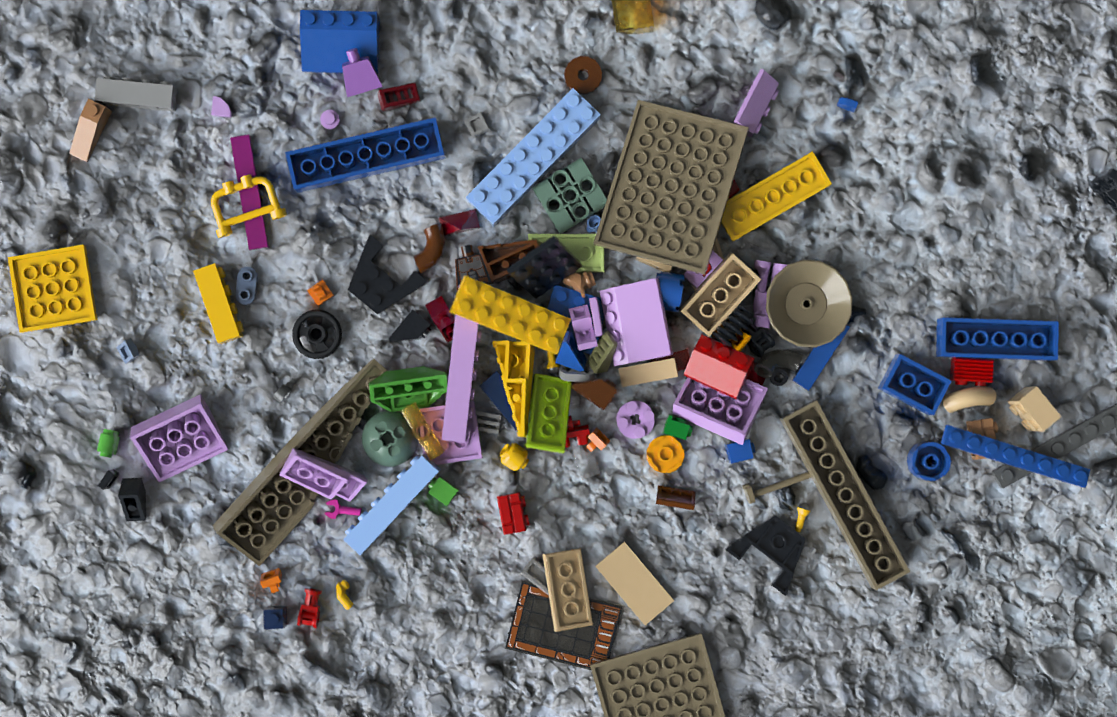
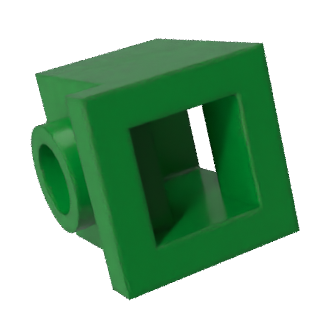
M667 415L663 434L683 440L691 436L693 426L686 424L687 420L675 417L674 421L672 420L673 416Z

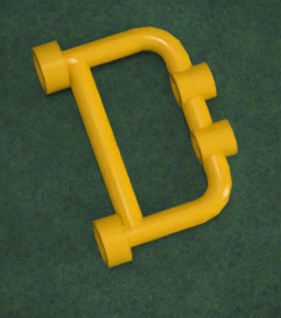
M251 174L245 175L240 178L241 182L234 184L233 181L223 183V188L217 190L212 195L211 206L219 227L216 230L218 238L232 235V225L268 213L271 214L272 220L287 216L285 208L280 207L275 189L269 179L262 176L252 178ZM258 184H263L266 187L271 202L270 205L224 220L218 202L220 197L254 187Z

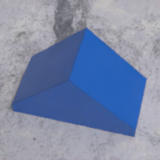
M570 330L566 331L555 363L582 372L585 369L587 358L582 350L579 351L577 342Z

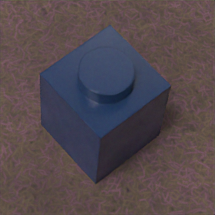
M287 606L265 608L263 610L264 629L285 628L287 626Z

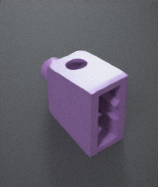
M357 48L347 50L346 53L349 61L342 64L347 97L382 87L381 79L368 56L360 58Z

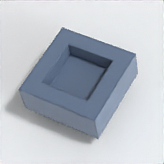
M131 338L124 340L117 346L125 364L132 362L140 355L137 346Z

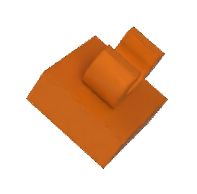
M323 279L307 290L317 306H321L335 296Z
M596 428L588 436L591 442L586 447L591 452L596 447L603 450L610 440Z
M280 568L261 574L260 583L263 589L269 587L271 593L280 591L279 583L282 580Z

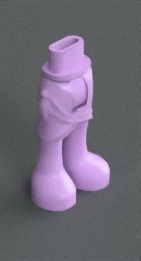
M755 260L754 268L758 271V277L761 279L757 289H755L753 304L754 318H756L755 326L770 329V320L766 311V286L771 262ZM773 263L771 283L774 276L787 265Z

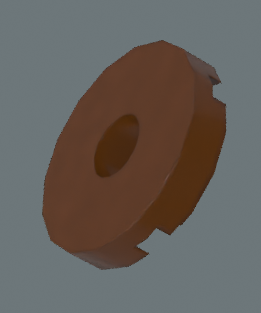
M579 56L567 64L564 79L569 89L574 88L580 95H587L594 92L600 85L602 71L600 65L594 59L588 56ZM586 71L589 77L586 80H580L578 73Z

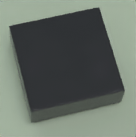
M114 469L108 470L98 484V487L102 490L110 489L119 476V472Z

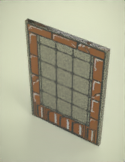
M522 581L505 649L591 670V663L610 658L623 606L589 598L593 625L555 632L549 596L533 583Z

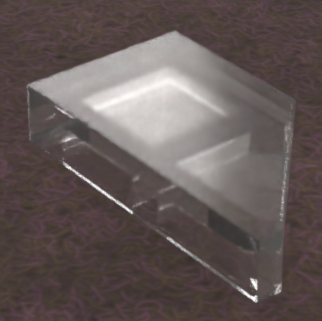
M572 445L571 449L582 480L600 474L594 455Z

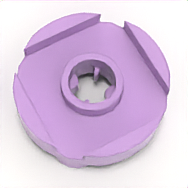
M630 401L622 405L616 416L620 432L632 439L648 435L653 429L655 422L654 413L651 408L642 401ZM638 414L641 422L639 424L636 423V425L631 424L632 420L630 417Z

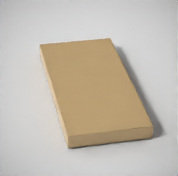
M625 541L595 566L644 625H647L674 602L673 598Z
M581 548L542 554L554 631L558 632L593 625Z

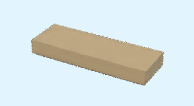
M675 358L618 368L622 387L679 377Z

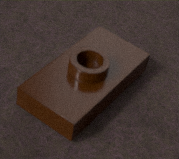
M658 486L656 504L694 510L696 492Z

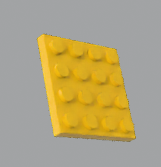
M86 245L8 257L20 333L98 320Z

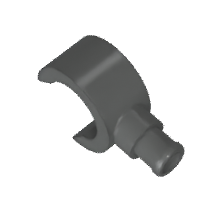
M292 378L289 382L283 384L273 397L281 403L284 398L286 399L292 391L291 389L297 382Z

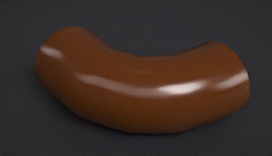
M441 223L423 230L427 240L426 247L422 252L413 256L420 273L436 265L444 253L446 240Z

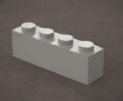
M103 76V79L97 78L94 101L108 106L175 112L178 89L171 82L166 81L155 84L151 80L143 79L141 82H134V79L131 78L115 80L114 77Z

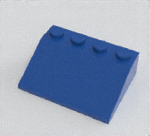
M300 10L302 72L343 73L342 64L349 61L346 51L357 48L360 58L368 56L378 74L380 27L378 13L368 11Z

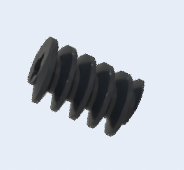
M738 305L739 311L735 309L732 311L734 317L731 315L727 316L729 322H722L724 328L718 326L716 328L718 333L712 332L725 346L732 347L730 341H738L736 334L743 336L741 329L749 330L746 325L747 323L754 325L752 315L741 305Z

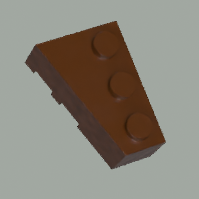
M528 240L477 247L491 281L500 283L511 278L507 268L537 248L542 242Z

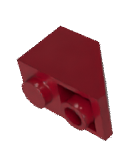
M440 296L425 306L446 342L449 343L453 340L455 317L450 313V308L443 297Z

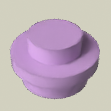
M326 110L322 113L320 122L326 129H334L338 126L340 118L335 111Z

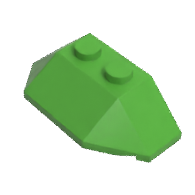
M425 366L386 371L369 383L370 400L372 403L390 412L429 407L442 394L447 392L446 372Z

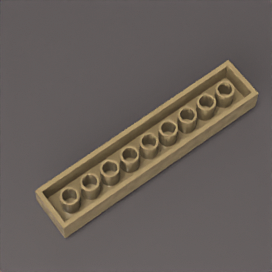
M813 400L780 418L871 588L878 590L910 572L818 401Z

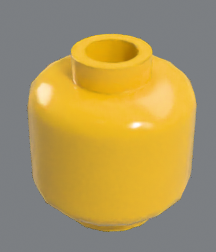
M515 442L507 443L499 455L501 463L513 471H517L520 468L524 469L529 462L527 458L528 451Z

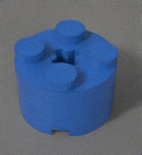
M661 271V273H657L656 278L659 280L664 310L678 313L682 298L684 274Z
M920 442L910 449L907 456L908 470L915 477L927 481H936L948 473L951 466V458L941 444ZM926 459L932 460L931 464H928Z

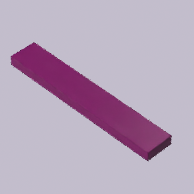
M250 135L231 137L237 182H241L240 178L245 175L251 174L252 178L257 177ZM259 185L239 191L243 214L262 207ZM264 215L244 221L249 250L268 248Z

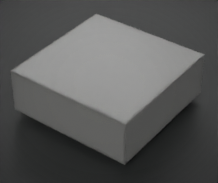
M482 112L464 120L473 138L490 130Z

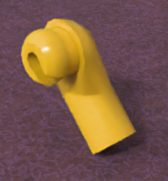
M342 580L336 585L337 599L348 610L354 604L345 591L350 588L347 580Z

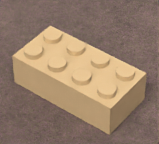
M729 253L679 308V311L704 334L710 337L712 332L722 324L761 279L733 253Z

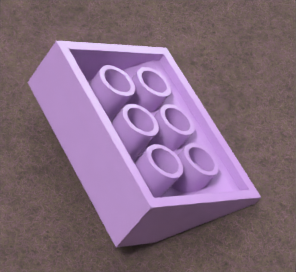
M658 278L599 291L607 331L611 333L617 342L613 355L614 366L673 355Z
M687 377L673 404L672 414L743 445L768 388L747 379L737 399H734L695 380L693 384V379Z
M201 394L131 427L130 438L158 482L164 481L228 450L219 427Z

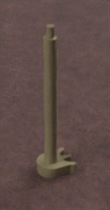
M809 472L755 491L752 490L748 483L742 485L748 503L752 504L758 496L811 478Z

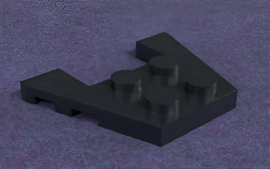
M369 235L348 291L376 314H380L417 289L425 286L428 281L414 271L402 286L372 262L384 245L372 235Z
M773 515L727 546L725 550L740 561L751 545L756 547L782 568L771 585L786 596L806 539L776 515Z

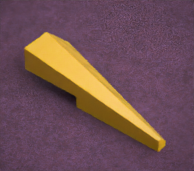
M492 341L497 354V363L500 365L508 403L511 405L513 412L512 417L518 430L517 435L518 437H527L535 346L523 341Z

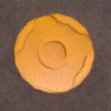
M661 435L654 438L646 450L649 465L661 473L676 471L682 465L685 455L681 442L669 435Z

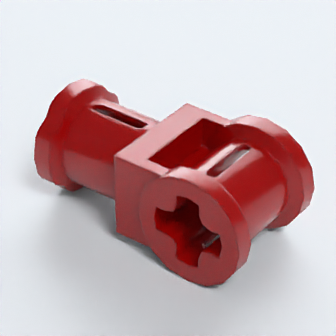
M305 588V602L301 604L297 625H309L317 629L320 619L318 600L322 591Z

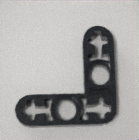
M1110 169L1097 175L1091 181V185L1117 212V170Z

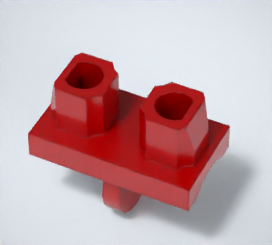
M568 416L565 448L570 447L569 438L577 437L578 445H587L588 435H590L588 424L580 425V420L572 421V416Z

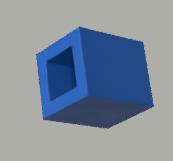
M746 439L743 445L736 442L725 444L728 460L731 464L754 458L753 454L756 453L754 443H750L749 439Z

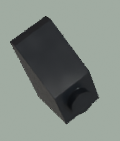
M412 309L388 339L391 342L420 340L422 337L425 339L432 331L430 329L432 325Z
M122 478L118 497L126 521H146V490L142 478Z

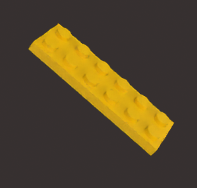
M812 151L729 199L721 224L731 241L734 242L829 187L832 183Z
M463 276L450 313L555 355L559 352L571 320L568 317L467 276Z

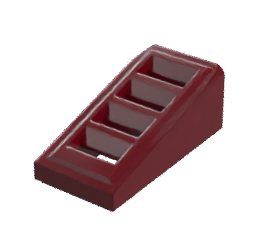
M416 82L378 91L382 112L420 102ZM408 89H411L413 98H409ZM401 91L404 93L405 100H402ZM394 93L396 94L397 101H394ZM388 95L390 103L386 102L385 96Z

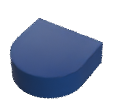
M846 97L839 98L837 103L838 107L853 113L858 105V101Z

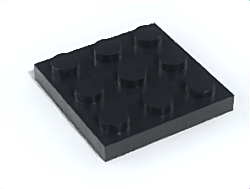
M553 235L507 268V271L512 278L537 299L539 296L544 295L546 291L559 284L563 279L575 273L582 267V264Z

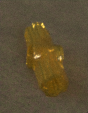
M416 402L401 410L415 438L420 442L430 461L445 452ZM421 426H425L428 430L427 435L424 437L418 433Z

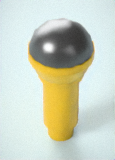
M547 351L549 361L547 370L551 374L558 373L560 365L555 363V354Z
M801 503L797 507L798 518L795 525V531L801 532L805 518L811 511L810 506L806 503Z

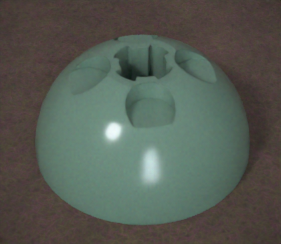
M388 410L381 411L373 415L365 424L361 437L362 446L366 455L376 464L385 467L399 466L407 462L415 453L418 446V431L414 422L404 413L399 411L390 412Z

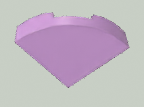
M213 96L211 115L232 118L228 104L223 99Z

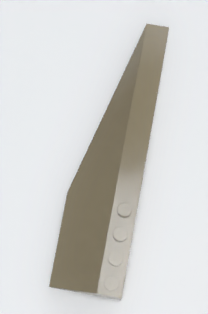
M373 358L292 437L212 525L216 534L260 566L312 509L315 503L314 500L318 493L280 476V472L292 449H298L334 464L338 462L353 435L354 428L361 421L364 410L371 403L369 383L388 370Z

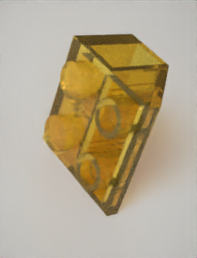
M611 0L616 33L636 35L653 32L654 21L650 0Z

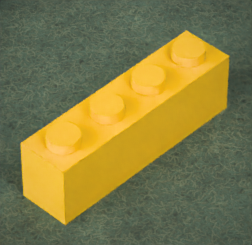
M214 263L193 270L217 343L224 344L243 337L244 327L242 322L237 319L238 309L236 304L231 301L230 296L232 292L230 286L225 284L224 278L226 274L223 267Z

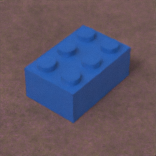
M896 354L877 389L927 415H934L952 381L901 354Z

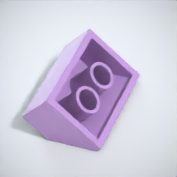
M760 69L733 121L734 124L749 127L747 134L749 137H752L753 133L758 134L762 126L759 122L762 116H767L771 108L768 104L771 99L775 100L779 92L776 89L779 83L763 69Z

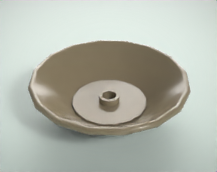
M801 260L787 265L774 276L767 291L766 311L771 326L782 339L800 347H818L832 342L845 330L852 315L853 297L848 282L836 268L818 260ZM805 300L809 302L807 308L803 305Z

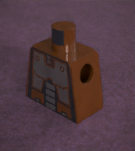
M472 245L462 246L463 258L455 259L457 291L463 276L470 277L487 285L494 284L491 281L481 254L474 255Z

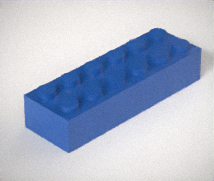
M937 319L936 357L1055 361L1058 360L1059 321Z

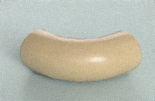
M977 386L946 394L942 401L945 409L949 413H953L972 406H991L996 401L997 396L993 388Z

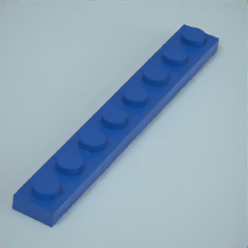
M945 425L941 440L943 445L1081 488H1086L1091 470L950 425Z

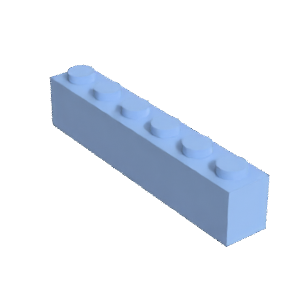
M423 454L421 457L417 455L410 462L412 466L408 471L404 469L397 476L399 480L395 484L391 483L384 490L386 494L382 498L377 497L371 504L373 508L369 512L364 511L358 518L360 522L356 526L352 524L345 532L347 536L343 540L359 555L366 551L441 470L426 454Z

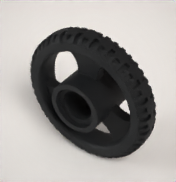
M315 309L303 313L297 319L292 330V338L295 347L301 354L312 359H323L332 355L340 346L342 328L334 315L325 310ZM311 317H323L320 325L313 324L308 328L303 325ZM334 327V342L330 347H327L324 343L328 338L327 329ZM316 329H320L322 336L315 340L313 332ZM306 336L310 342L315 343L316 351L311 352L302 345L300 337Z

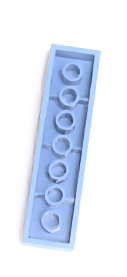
M572 88L466 196V200L490 224L495 226L600 119L601 114Z

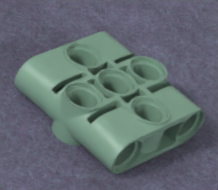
M582 158L561 170H557L553 175L532 187L535 195L560 234L602 210L607 201V198ZM559 175L566 178L565 183L558 184L555 181L556 177ZM549 180L552 182V184H553L554 188L556 189L557 193L554 191V189H553V187L551 186ZM584 182H590L592 188L586 191L583 190L581 185ZM567 192H574L576 198L572 201L567 200L565 194ZM556 201L560 207L557 210H551L549 204ZM583 208L586 214L583 217H579L575 214V210ZM567 209H568V211L570 212V214L572 215V217H573V219L575 220V222H573L572 218L570 217L569 213L567 212Z

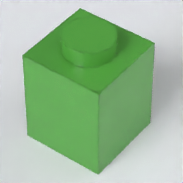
M441 476L438 479L434 477L428 486L430 488L428 493L446 506L449 505L459 491L457 487Z

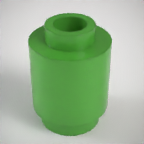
M103 430L97 447L100 456L112 458V454L116 455L120 437H118L119 432Z

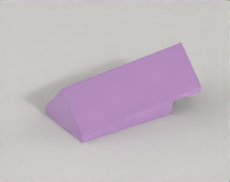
M295 448L292 449L280 472V476L332 500L337 495L349 502L368 481L363 474Z

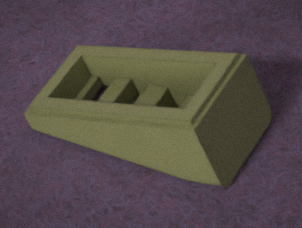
M605 331L597 343L598 346L594 348L587 360V363L596 374L608 371L617 347V342L609 331Z

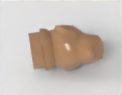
M591 271L575 272L563 279L564 284L571 286L574 290L581 293L582 298L585 297L587 288L591 289L592 286L596 285Z

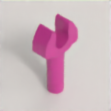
M338 499L326 502L327 505L335 506L334 512L324 513L331 519H336L339 514L361 516V508L341 506Z

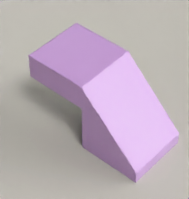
M583 305L569 309L579 351L597 347V340L588 306Z

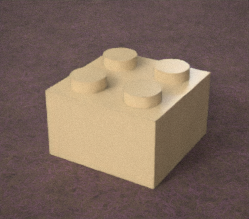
M1037 386L1024 387L1007 401L1010 404L1009 408L1016 416L1019 415L1023 420L1021 422L1028 431L1044 432L1061 418V415Z

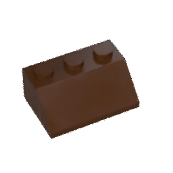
M609 379L577 383L572 387L573 390L602 410L606 409L618 392L615 389L617 385Z

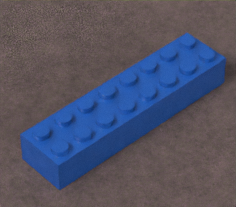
M436 117L285 152L293 189L297 193L446 159Z

